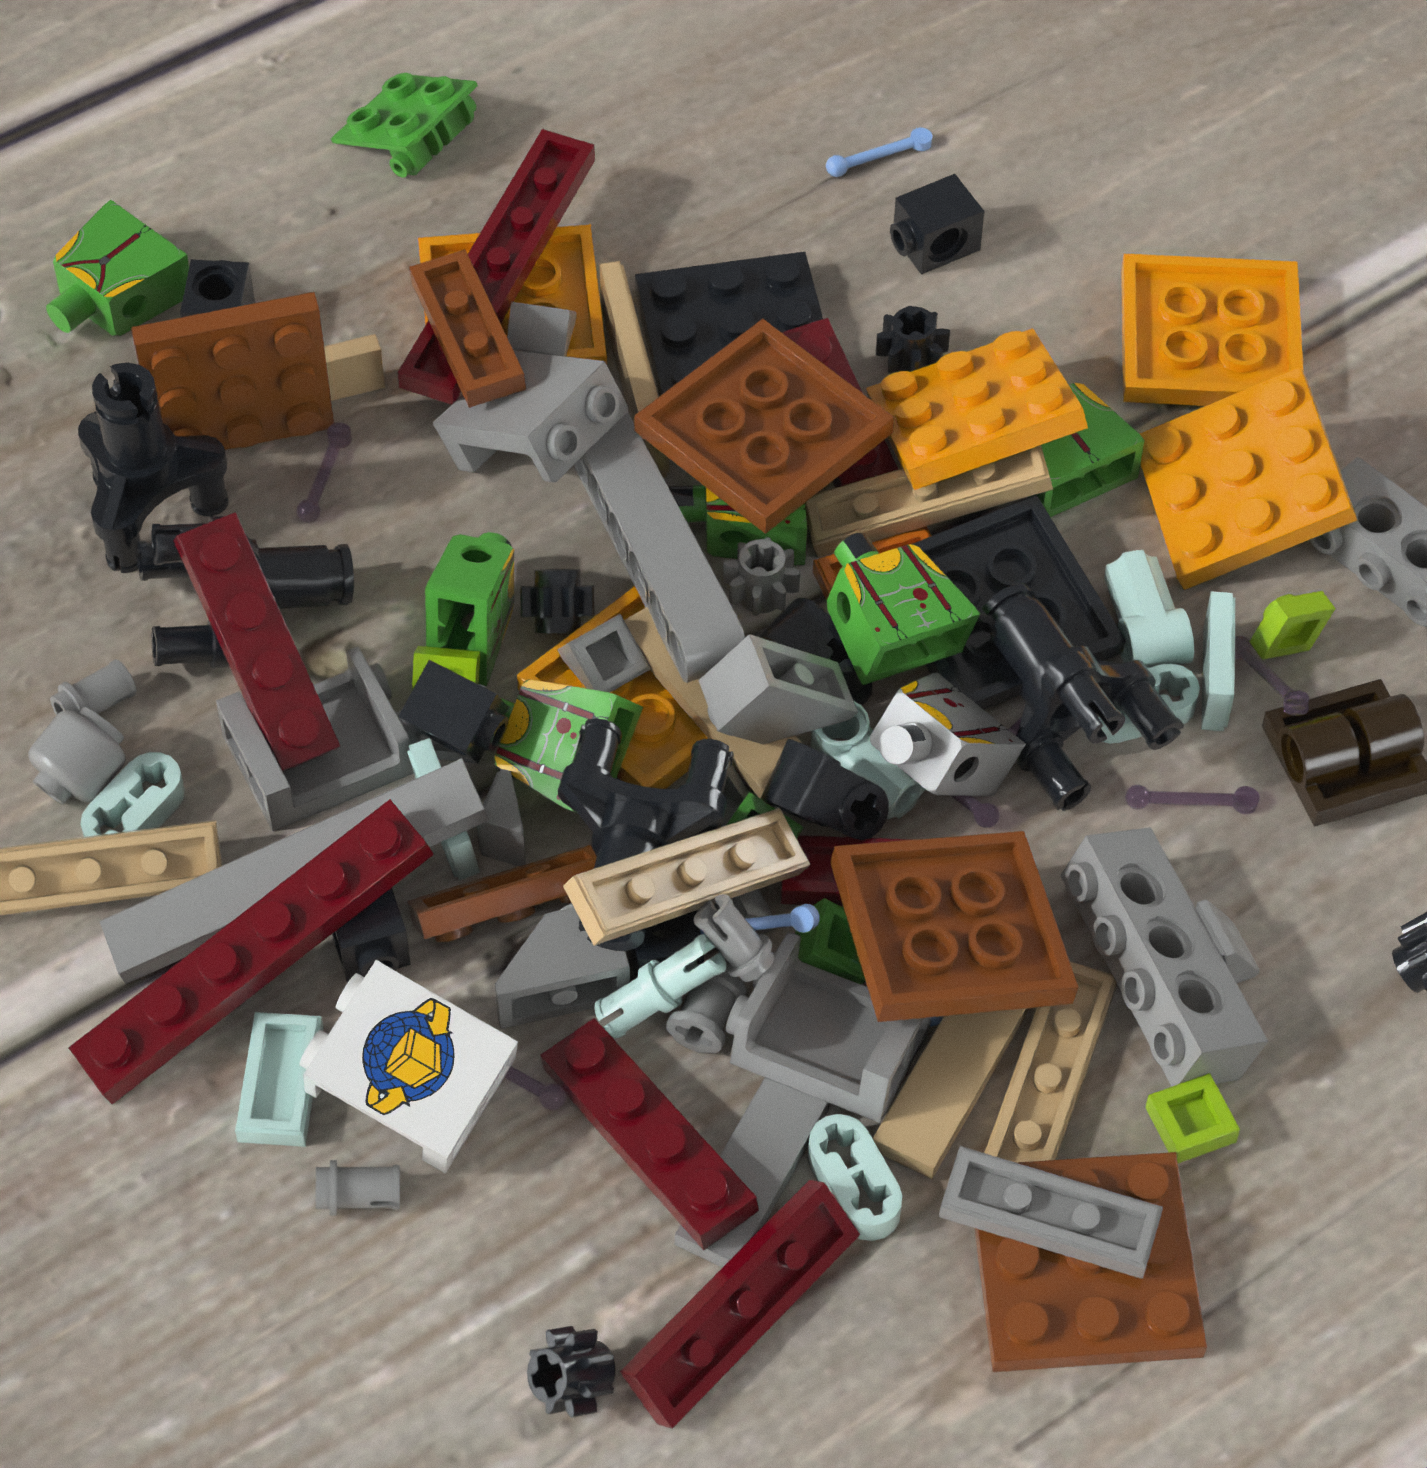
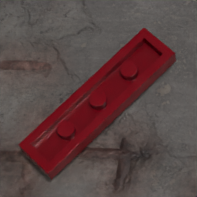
M236 512L177 535L173 540L246 704L282 772L337 750L341 745Z
M595 1018L540 1054L543 1069L703 1250L710 1247L759 1211L756 1195Z
M808 1180L620 1371L623 1378L658 1425L673 1429L860 1236L824 1182Z

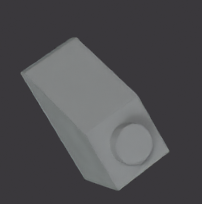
M750 634L698 680L708 704L709 718L717 728V731L760 744L770 743L848 721L858 713L838 662Z
M572 904L563 907L560 911L546 913L495 983L497 1015L500 1028L503 1029L593 1009L597 1000L607 997L622 986L630 983V966L626 952L605 949L597 945L594 946L593 943L587 940V932L579 930L580 918Z

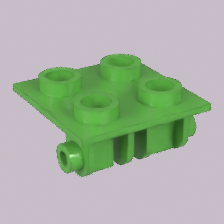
M410 73L397 74L383 84L382 91L372 101L348 116L347 124L331 138V141L334 144L389 150L392 156L389 165L396 175L405 178L407 175H417L432 159L431 155H438L442 151L443 146L448 145L456 135L474 120L473 112L476 111L477 106L469 94L478 84L476 81L450 79L447 76L429 77L412 75Z

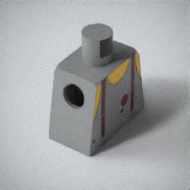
M932 673L901 687L894 695L870 735L871 744L880 751L887 762L897 765L928 792L935 795H995L1026 745L939 673ZM971 757H975L974 763L971 761Z

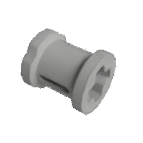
M725 970L722 974L715 975L703 984L690 990L681 1010L674 1011L670 1015L666 1023L667 1031L676 1042L698 1053L719 1052L725 1043L726 1036L722 1029L732 1007L741 994L746 996L747 989L744 983L738 977L730 976Z

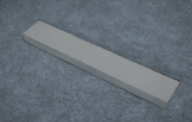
M461 758L101 920L100 924L118 974L125 984H128L185 958L389 799L392 800L429 847L489 821V817L463 759Z

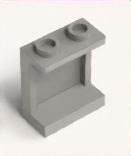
M513 350L525 375L526 390L470 408L462 394L433 422V425L458 470L475 472L497 450L529 455L542 479L555 483L627 413L628 406L605 361Z
M359 647L346 651L348 669L344 673L314 684L341 746L335 751L286 772H282L240 691L216 700L223 738L272 831L414 773L407 751L410 750L409 745L418 742L416 732L411 730L398 717L401 710L395 712L388 699L392 698V693L381 666L378 663L369 666Z
M788 931L777 951H771L775 956L771 967L763 975L753 980L754 990L750 997L741 994L732 1007L726 1025V1032L734 1035L730 1063L880 1123L929 1032L931 1017L878 1022L868 987L801 962L798 958L801 936Z

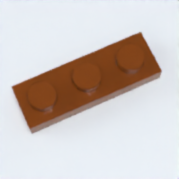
M464 249L410 266L411 283L468 407L470 408L526 390L525 375L466 250Z
M590 844L408 900L407 903L413 925L424 939L434 937L436 942H448L472 933V925L496 917L497 921L501 923L521 920L535 913L534 905L559 898L561 903H571L563 886L574 875L594 869L597 856Z

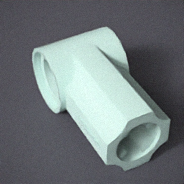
M1135 550L1122 553L1117 560L1107 564L1104 579L1119 620L1118 628L1126 640L1121 654L1122 662L1140 660L1147 668L1160 664L1172 663L1178 665L1192 662L1194 658V638L1190 620L1183 608L1175 609L1157 557L1145 554L1144 550Z
M854 701L858 713L853 718L811 731V748L836 759L841 763L840 766L880 786L885 791L889 800L887 819L889 820L893 817L900 819L915 806L918 798L926 789L897 765L887 762L880 751L871 744L870 735L873 729L870 727L868 713L862 705ZM841 738V739H847V740H846V741H836V740H832V739Z

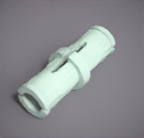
M700 934L693 942L675 952L663 962L657 960L648 962L639 968L638 978L622 986L607 997L597 1000L594 1004L596 1017L600 1021L617 1009L622 1008L624 1011L622 1015L603 1026L612 1037L620 1038L628 1030L643 1022L657 1011L668 1013L681 1005L682 995L715 975L725 972V958L721 953H718L704 963L697 964L696 960L715 948L705 934Z

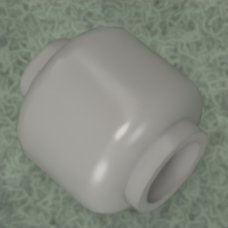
M83 707L79 713L70 710L58 713L28 752L30 762L39 771L33 783L62 805L65 804L70 796L81 802H92L112 781L126 761V755L120 746L124 736L108 721L87 707Z

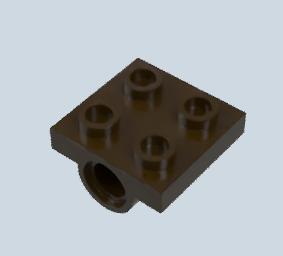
M1382 679L1265 712L1262 728L1314 827L1427 794V762L1422 754L1424 733L1419 714L1412 701L1405 694L1390 696Z

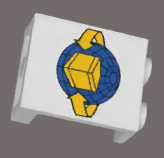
M375 960L365 977L355 973L345 986L336 1004V1009L343 1013L331 1032L328 1034L319 1030L307 1046L299 1064L306 1069L303 1074L304 1090L306 1093L317 1098L323 1089L423 1147L422 1160L446 1174L515 1061L518 1041Z

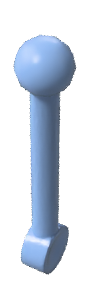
M915 128L912 130L910 137L845 158L840 155H833L826 162V169L831 176L841 177L848 168L911 148L916 151H926L931 147L933 135L926 128Z
M803 904L794 908L791 913L746 918V921L754 931L793 926L798 932L805 933L818 926L820 915L813 905Z

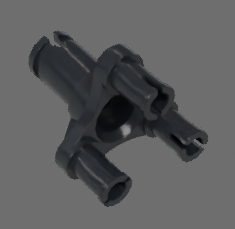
M126 362L110 366L111 372L115 376L111 388H109L108 380L101 373L95 377L92 384V394L96 411L88 414L81 420L78 427L81 449L90 458L93 481L97 486L96 496L91 508L95 533L104 542L107 565L111 570L116 571L118 568V557L121 573H130L138 569L137 557L142 555L138 554L137 549L138 542L141 541L139 532L142 529L143 522L155 507L168 497L188 488L192 510L204 517H212L222 513L229 504L224 482V475L227 471V458L223 444L215 437L208 435L175 436L169 426L162 421L154 377L143 366Z
M224 516L209 517L208 523ZM207 523L153 524L151 542H138L137 551L138 554L142 555L137 557L140 580L189 577L173 540L177 535ZM247 536L279 609L328 606L331 601H337L339 605H349V603H352L354 569L348 544H337L338 546H335L334 549H328L326 545L258 548L256 540L250 539ZM209 619L207 625L152 627L151 647L154 666L209 662L211 668L230 667Z
M1018 583L1006 587L995 594L983 606L982 610L985 612V615L979 616L978 622L985 632L990 633L993 643L1024 683L1021 695L1026 704L1017 737L1026 745L1016 762L1022 770L1033 773L1052 799L1058 811L1060 809L1066 811L1075 807L1091 791V785L1088 780L1083 778L1062 749L1064 741L1080 728L1085 731L1086 737L1091 743L1103 742L1107 740V736L1101 729L1103 724L1098 717L1101 718L1112 735H1114L1125 722V716L1121 712L1123 710L1152 750L1167 746L1180 735V729L1184 728V724L1180 718L1174 715L1155 690L1156 680L1144 663L1140 660L1125 663L1101 661L1096 659L1088 647L1075 646L1041 600L1036 599V595L1029 584Z
M598 718L588 719L585 721V725H581L580 737L573 762L567 765L562 772L558 786V796L564 804L581 816L593 832L591 847L597 856L594 869L722 826L727 806V800L723 791L729 767L732 765L734 753L733 751L729 752L730 747L727 744L714 739L697 741L692 747V758L685 784L681 785L678 789L650 788L630 784L611 776L610 773L617 748L622 740V732L618 726L610 721ZM579 920V930L586 931L581 920ZM646 928L598 944L597 946L614 951H628L638 948L644 941Z

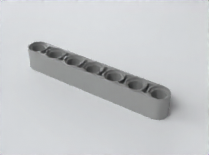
M627 411L574 464V467L645 607H648L657 631L684 682L688 683L704 676L745 639V635L734 609L642 437L634 431V422Z

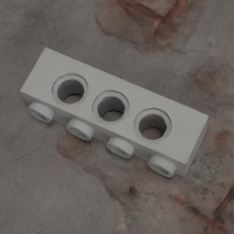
M1356 457L1340 472L1357 521L1312 538L1310 542L1317 550L1332 556L1356 574L1365 586L1377 590L1404 610L1413 622L1427 628V507L1364 460Z
M1151 827L1085 836L1060 876L1065 884L1069 898L1078 908L1093 937L1097 951L1107 963L1121 990L1125 1004L1135 1016L1150 1045L1154 1059L1160 1064L1171 1087L1208 1073L1211 1074L1216 1084L1240 1080L1268 1043V1040Z

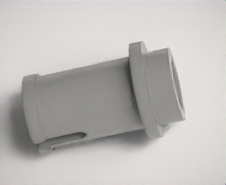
M115 659L109 665L73 685L67 682L58 686V693L51 696L50 701L56 715L66 710L79 713L83 707H87L99 714L122 700L136 695L137 689L127 668L122 662Z
M718 895L715 897V902L719 905L720 909L717 910L711 900L706 902L695 914L694 924L705 933L726 959V972L730 976H739L744 982L753 981L763 975L774 962L775 956L771 952L772 942L768 936L764 934L758 935L734 906L733 900L729 895Z
M330 1160V1167H316V1209H330V1216H337V1209H400V1165H393V1167H337V1160Z

